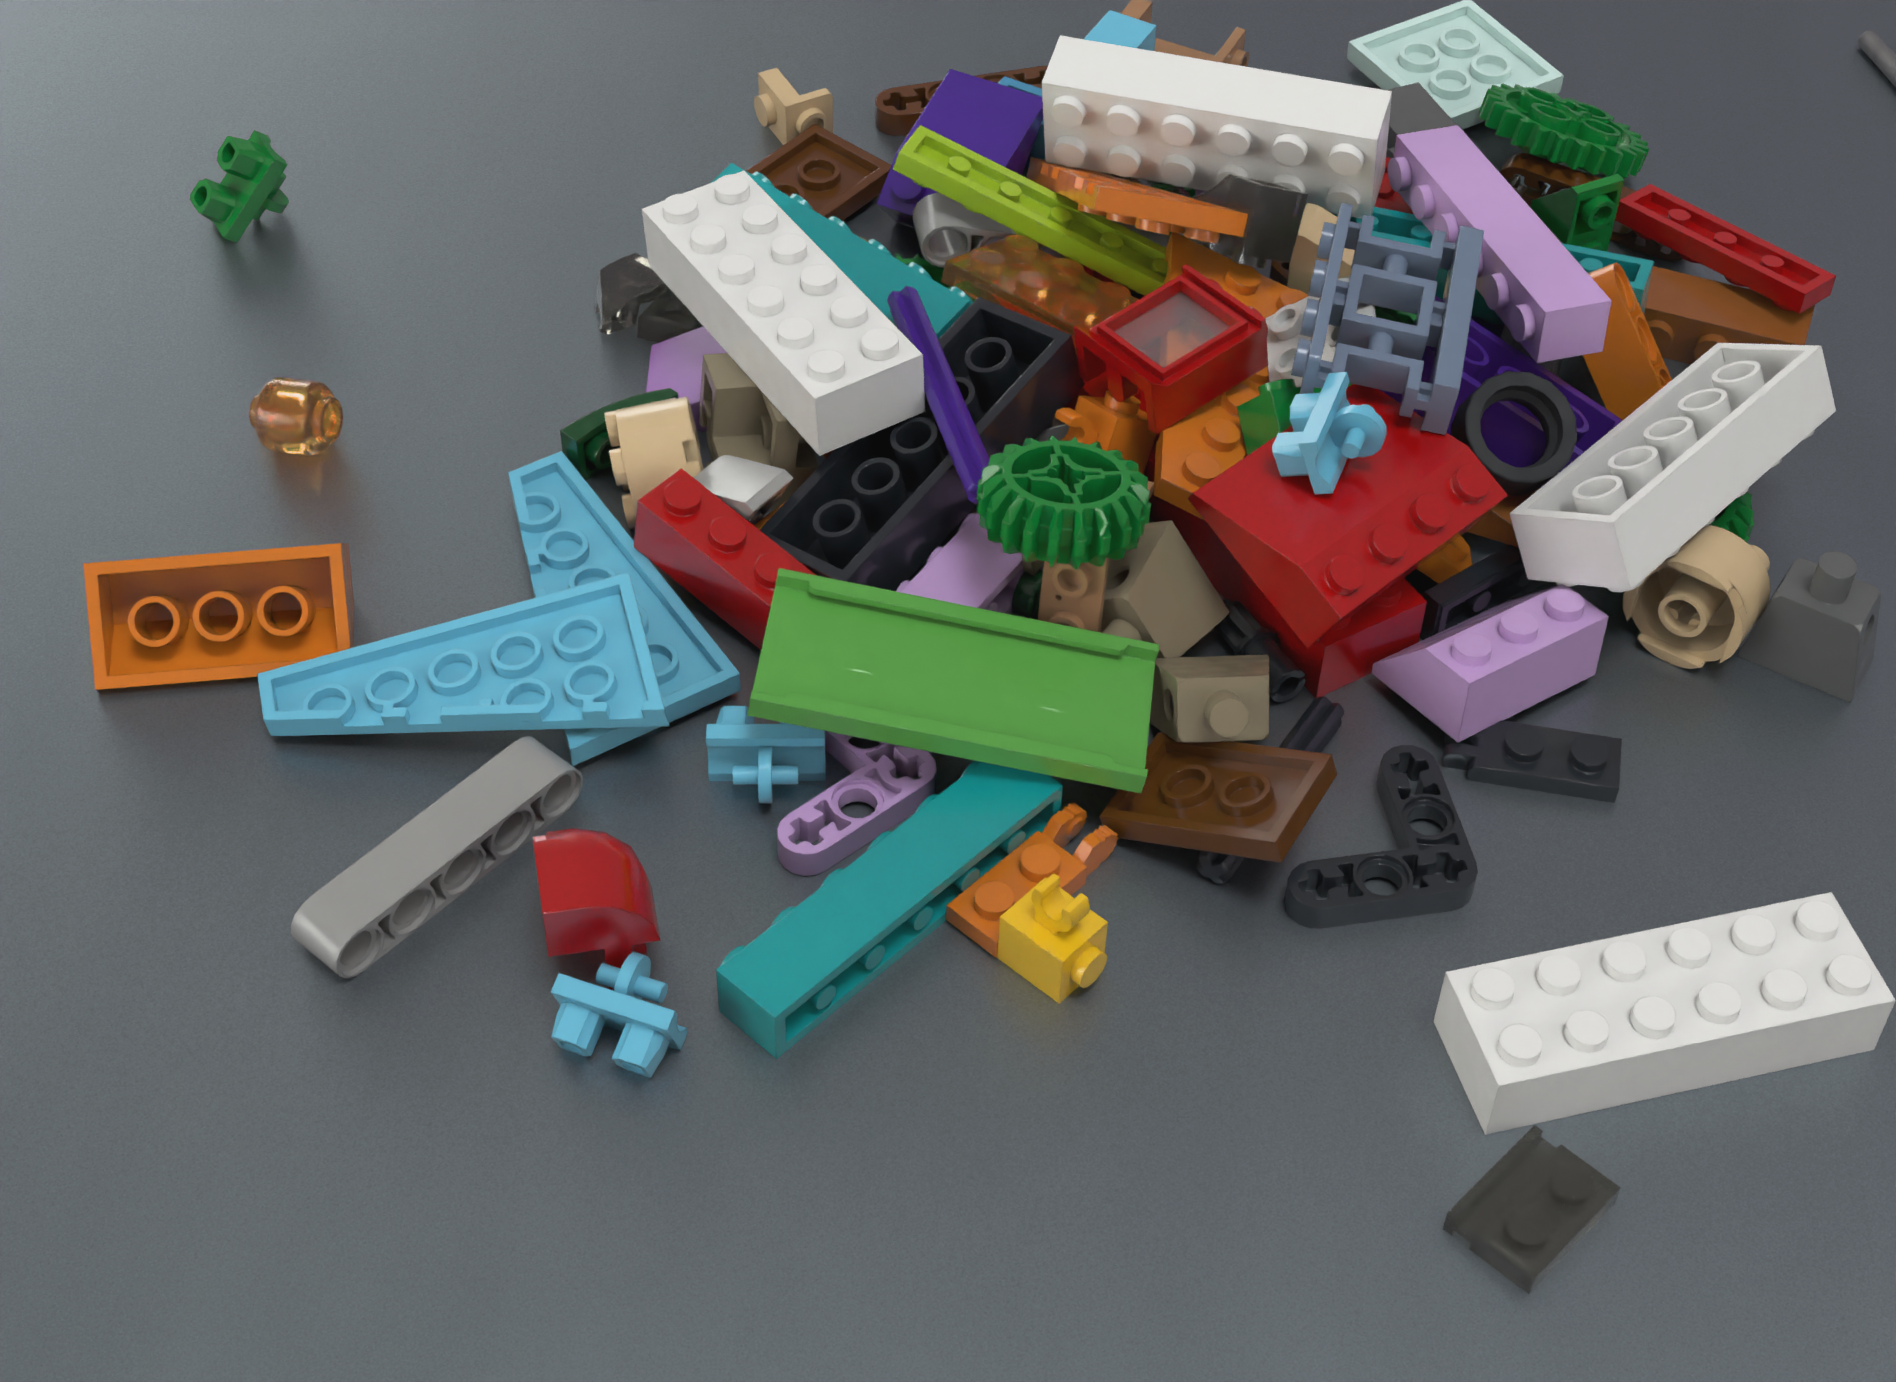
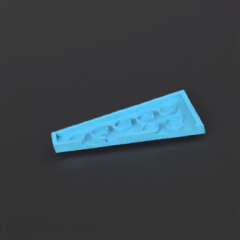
M562 451L508 472L511 494L535 598L629 572L668 723L741 691L739 671L650 560L634 548L633 539ZM659 727L564 729L572 766L577 765Z
M629 572L257 674L263 720L271 736L669 726Z

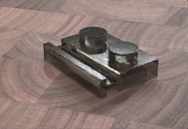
M1535 1125L1447 1213L1443 1230L1451 1236L1457 1232L1471 1243L1469 1249L1528 1294L1537 1287L1615 1204L1621 1188L1562 1144L1557 1148L1542 1138L1543 1131Z

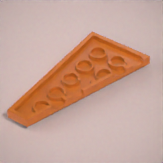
M1030 158L1026 178L1078 203L1077 210L1106 216L1105 219L1135 225V228L1165 235L1175 232L1184 234V237L1209 243L1218 244L1220 233L1239 237L1244 236L1248 218L1247 213L1098 171L1047 163L1044 159Z
M1172 232L1167 243L1165 261L1168 262V272L1164 284L1181 275L1182 266L1187 264L1206 278L1215 280L1223 290L1246 306H1251L1258 310L1264 318L1275 314L1286 305L1294 304L1308 297L1306 293L1300 290L1288 288L1258 273L1253 267L1237 263L1178 233ZM1192 320L1186 322L1161 337L1160 366L1166 367L1215 336ZM1268 366L1160 432L1156 443L1153 495L1203 519L1187 498L1200 487L1246 457L1247 451L1237 406L1259 396L1258 387L1270 382Z

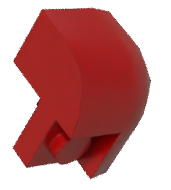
M576 828L546 832V835L533 837L548 957L604 949L605 963L621 968L629 954L636 952L647 956L646 943L661 941L652 886L641 862L630 845L603 831Z

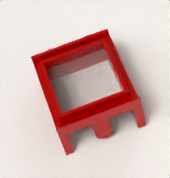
M1187 264L1182 266L1181 275L1094 327L1086 329L1073 325L1079 376L1086 382H1089L1107 371L1109 391L1116 401L1120 403L1138 392V387L1145 392L1148 429L1156 435L1268 366V327L1266 319L1258 310L1251 306H1246L1223 290L1215 280L1206 278Z

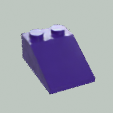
M949 69L898 149L877 205L895 222L915 228L912 218L916 204L925 196L938 193L930 188L917 185L910 178L893 170L899 151L920 125L1022 175L1043 121L1042 97Z

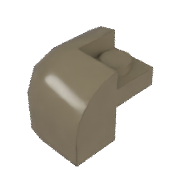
M728 353L703 354L699 424L702 427L707 426L708 447L712 462L720 456L731 455L785 469L794 478L769 512L771 513L787 501L819 467L813 450ZM706 462L705 468L709 466L712 462Z

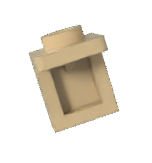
M777 67L758 73L759 95L754 98L757 118L762 126H768L783 145L814 124L833 133V95L827 88L799 95Z

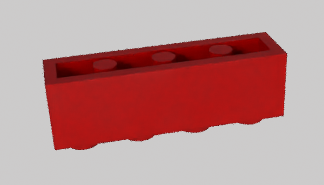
M682 468L641 497L637 502L634 548L760 650L762 649L778 569L782 568L816 575Z

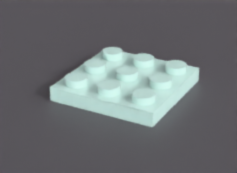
M1463 0L1351 40L1348 43L1346 57L1382 90H1390L1419 82L1462 130L1484 122V120L1479 119L1480 113L1478 112L1488 88L1491 89L1492 85L1500 87L1504 83L1514 88L1515 84H1518L1522 87H1534L1550 94L1552 92L1557 94L1561 92L1564 78L1562 73L1472 0Z

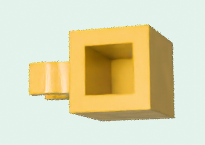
M1053 873L1048 878L1045 877L1000 916L998 959L1060 1004L1079 986L1087 988L1093 984L1104 970L1108 958L1105 953L1108 922L1090 909L1088 897L1083 893L1074 898L1059 887L1060 877Z

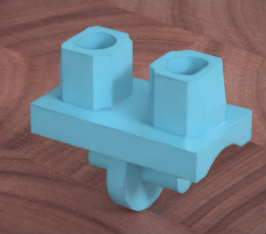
M1347 372L1329 373L1320 393L1296 394L1290 406V422L1294 432L1278 433L1272 445V452L1280 475L1282 477L1309 476L1314 494H1332L1347 459L1374 455L1381 449L1387 436L1386 424L1373 407L1367 404L1350 405L1348 402L1346 389L1350 380Z
M723 706L720 709L716 724H707L706 747L708 751L709 781H733V785H758L759 804H772L773 785H798L799 781H825L826 779L825 731L783 722H780V724H755V717L747 715V706Z
M632 952L629 954L621 968L605 963L600 965L596 974V983L614 988V991L558 973L551 990V994L560 1004L551 1036L558 1047L582 1056L591 1057L604 1026L622 1031L612 1056L613 1061L616 1065L627 1071L649 1078L654 1074L668 1047L681 1051L688 1030L686 1027L677 1025L678 1014L676 1011L642 1000V998L662 1003L667 994L668 984L649 978L651 973L650 957L640 953Z

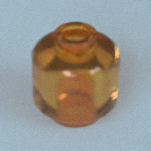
M274 377L253 398L249 410V419L252 427L256 429V434L261 444L268 450L301 456H316L322 453L329 444H333L338 439L343 425V410L340 401L334 397L331 389L321 381Z

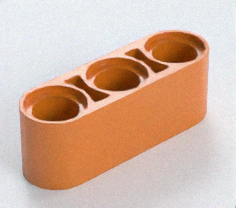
M1616 262L1588 273L1612 301L1603 351L1586 354L1583 357L1606 409L1624 420L1672 381V378L1629 279L1621 265Z

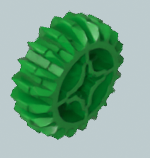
M1053 435L1047 441L1042 442L1026 438L1023 446L1016 444L1005 445L1003 453L990 455L988 466L983 468L982 478L979 479L977 488L979 526L987 530L989 541L1002 543L1004 553H1022L1027 563L1041 560L1049 562L1051 568L1057 563L1069 564L1075 570H1078L1081 563L1087 562L1096 567H1101L1106 558L1113 560L1123 559L1126 550L1138 547L1139 539L1144 535L1145 524L1149 523L1151 503L1149 502L1150 492L1147 489L1148 477L1139 472L1138 463L1132 460H1123L1121 451L1103 450L1100 442L1084 444L1078 442L1076 437L1070 441L1057 440Z

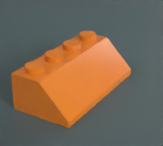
M347 543L83 563L95 690L258 677V673L354 647V597L349 544Z

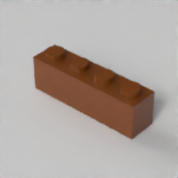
M1653 266L1644 316L1662 358L1692 364L1717 343L1805 345L1815 305L1799 314L1795 311H1787L1775 306L1771 299L1751 289Z

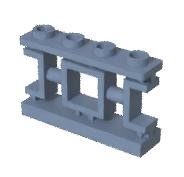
M1341 203L1336 224L1324 222L1316 258L1328 261L1316 259L1308 296L1320 299L1308 298L1300 335L1311 337V340L1299 338L1291 375L1303 378L1299 394L1313 393L1314 387L1322 389L1329 373L1347 372L1350 380L1349 383L1402 394L1400 416L1411 418L1414 409L1422 410L1424 415L1421 430L1446 435L1460 390L1484 230L1460 225L1456 243L1445 242L1446 232L1434 230L1430 246L1427 248L1371 236L1375 217L1363 215L1361 224L1351 222L1353 205ZM1344 248L1354 250L1349 282L1338 280ZM1439 268L1448 270L1442 302L1434 301L1437 281L1435 280ZM1358 302L1416 314L1415 326L1356 313ZM1328 325L1339 327L1335 344L1336 350L1332 362L1321 360ZM1425 346L1435 347L1429 383L1421 381L1424 361L1421 360Z

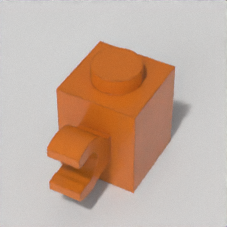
M1109 390L1106 391L1105 397L1079 396L1075 410L1061 408L1056 410L1055 418L1069 426L1067 434L1061 441H1070L1076 437L1078 442L1084 444L1100 442L1103 450L1121 451L1123 460H1132L1138 463L1141 474H1144L1156 434L1148 429L1147 413L1139 409L1141 404L1139 399L1132 396L1120 403L1116 401Z

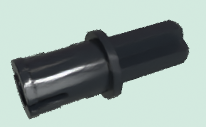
M1229 599L1222 600L1229 613L1214 629L1232 648L1234 656L1268 655L1270 697L1277 702H1284L1297 695L1306 682L1304 678L1305 673L1279 647V638L1275 631L1270 628H1262L1241 602H1231Z

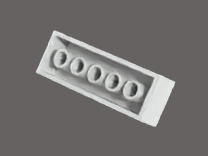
M1060 35L1042 80L1045 161L1066 167L1098 171L1122 177L1171 184L1178 187L1272 202L1285 206L1305 208L1307 203L1319 205L1330 213L1337 215L1339 214L1341 203L1353 205L1351 217L1362 218L1363 215L1372 216L1385 173L1392 91Z
M745 171L722 176L715 182L683 194L669 196L664 201L642 209L649 266L819 456L925 412L923 354Z
M1717 343L1509 513L1527 578L1556 582L1557 585L1563 584L1568 587L1575 585L1605 587L1612 592H1625L1639 587L1651 572L1667 558L1677 554L1683 544L1703 527L1711 524L1715 520V516L1736 498L1744 495L1749 490V487L1769 469L1780 464L1782 458L1802 440L1813 435L1815 429L1836 411L1822 346Z
M1829 892L1445 972L1433 1022L1484 1134L1487 1135L1871 1051L1875 1049L1896 1000L1833 893Z

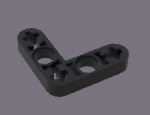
M1400 745L1391 748L1383 755L1376 782L1377 792L1398 849L1313 860L1299 864L1289 875L1284 899L1285 910L1291 919L1299 925L1308 928L1323 929L1450 912L1464 907L1470 901L1478 874L1477 863L1438 762L1432 754L1414 745ZM1408 778L1411 781H1418L1415 795L1411 797V786ZM1417 818H1428L1440 824L1444 831L1436 835H1423L1412 829L1409 822ZM1437 872H1439V873H1444V874H1445V877H1446L1448 880H1450V881H1456V882H1454V883L1446 882V879H1445V877H1444L1442 874H1435V873H1437ZM1372 877H1383L1395 883L1399 890L1391 895H1378L1369 891L1363 882ZM1342 884H1349V885H1350V887H1349V896H1348V886H1342ZM1309 889H1311V890H1316V892H1317V894L1319 895V897H1321V898H1327V899H1325V900H1316V897H1315V895L1313 894V892H1309V891H1306V890H1309Z

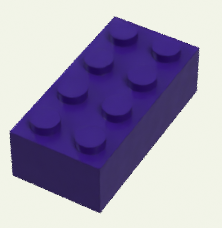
M1435 295V300H1434V301H1438V302H1442V301H1443L1442 299H1440L1439 297H1437V296ZM1472 319L1470 320L1460 390L1447 429L1448 434L1451 435V425L1458 407L1486 379L1507 371L1530 372L1546 379L1567 398L1576 417L1577 442L1570 461L1559 472L1623 421ZM1425 346L1421 360L1424 361L1422 382L1429 383L1435 347ZM1380 390L1401 403L1402 394ZM1499 401L1491 404L1484 411L1480 421L1481 434L1487 448L1500 461L1514 467L1525 468L1535 464L1543 456L1546 449L1545 433L1539 420L1526 407L1513 401ZM1418 409L1413 410V412L1423 417L1424 411Z

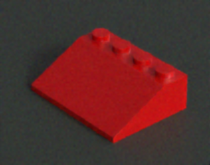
M1352 384L1346 389V397L1350 405H1370L1382 417L1387 427V436L1381 449L1374 455L1347 459L1332 494H1314L1309 476L1282 477L1272 452V445L1276 439L1274 437L1200 487L1187 498L1307 649L1472 528L1508 496L1467 445L1448 433L1443 435L1421 430L1423 417L1415 412L1412 413L1411 418L1400 416L1401 403L1379 389ZM1290 426L1289 428H1287V429L1284 430L1283 432H1294V431H1293L1292 426Z

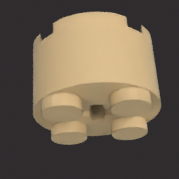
M687 396L604 413L611 446L621 447L609 450L616 485H622L624 492L630 491V494L622 495L629 530L635 529L637 502L641 497L681 468L693 478L705 469L702 464L696 425Z
M1712 525L1703 527L1680 547L1677 554L1667 558L1651 572L1639 587L1624 592L1623 611L1626 620L1628 621L1632 616L1641 632L1637 637L1640 643L1651 654L1669 664L1694 669L1702 668L1706 662L1720 660L1719 663L1729 659L1736 652L1769 602L1771 591L1768 575L1770 569L1769 558L1761 548L1748 544L1728 530Z

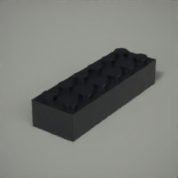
M980 297L938 339L989 459L990 455L1003 453L1005 445L1016 444L1023 446L1026 438L1035 440L1055 418L1056 410L1064 408L1085 385L1084 380L1079 376L1078 359L1071 334ZM925 396V412L835 449L763 525L760 531L817 576L896 591L902 582L912 577L929 558L931 553L940 546L977 504L969 501Z

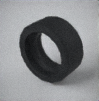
M1507 371L1486 379L1458 407L1451 425V436L1472 450L1507 495L1520 496L1543 486L1570 461L1577 442L1576 417L1567 398L1550 381L1530 372ZM1499 401H1513L1526 407L1539 420L1545 433L1546 449L1543 456L1535 464L1525 468L1514 467L1500 461L1487 448L1481 434L1480 421L1484 411L1491 404Z

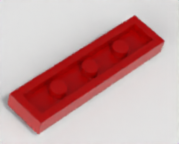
M1652 184L1633 192L1619 201L1615 221L1633 229L1637 236L1661 243L1678 252L1682 259L1702 264L1724 275L1725 279L1731 284L1747 287L1771 299L1772 303L1781 309L1795 311L1800 314L1831 295L1836 275Z

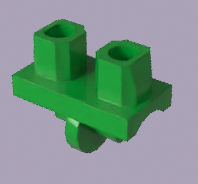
M255 130L248 140L227 136L218 150L217 157L218 164L227 174L220 184L206 178L199 180L190 194V201L197 212L213 221L223 238L236 243L252 219L258 221L266 209L275 213H283L289 203L287 196L279 189L286 179L283 171L288 164L271 148V140L268 135Z

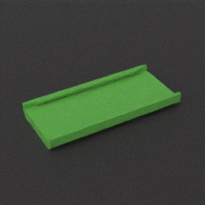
M779 568L747 715L1142 793L1148 769H1145L1155 661L1159 652V644Z

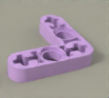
M825 731V750L852 774L793 810L780 821L777 828L778 859L782 866L793 874L802 876L817 875L828 870L877 838L881 833L915 813L919 805L927 797L935 794L937 768L935 759L928 751L894 744L888 746V743H879L875 747L866 749L857 748L848 742L852 736ZM896 771L902 776L901 778L896 779ZM917 775L919 779L914 781L912 778ZM860 801L873 806L875 811L864 818H853L843 814L840 809L845 804ZM799 839H801V840L803 841V842H800V843L797 844V845L795 844V841H797V840H799ZM819 839V844L814 846L811 844Z

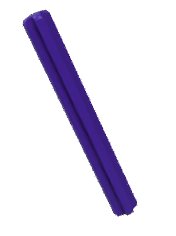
M905 286L901 291H892L888 296L887 303L890 307L891 315L896 327L923 354L926 399L969 501L978 504V481L982 478L983 468L989 464L988 454L916 289Z

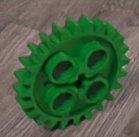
M1504 83L1500 87L1492 85L1491 89L1488 88L1478 112L1480 113L1479 119L1486 121V127L1495 129L1497 136L1511 138L1512 145L1518 146L1531 155L1549 159L1552 163L1564 162L1573 170L1579 168L1592 175L1604 174L1612 176L1619 174L1623 178H1628L1629 175L1637 176L1650 149L1647 147L1648 142L1641 139V134L1629 131L1630 126L1614 122L1615 117L1610 116L1607 112L1595 106L1577 102L1574 99L1567 97L1562 99L1556 93L1552 92L1550 94L1534 87H1522L1515 84L1513 88Z

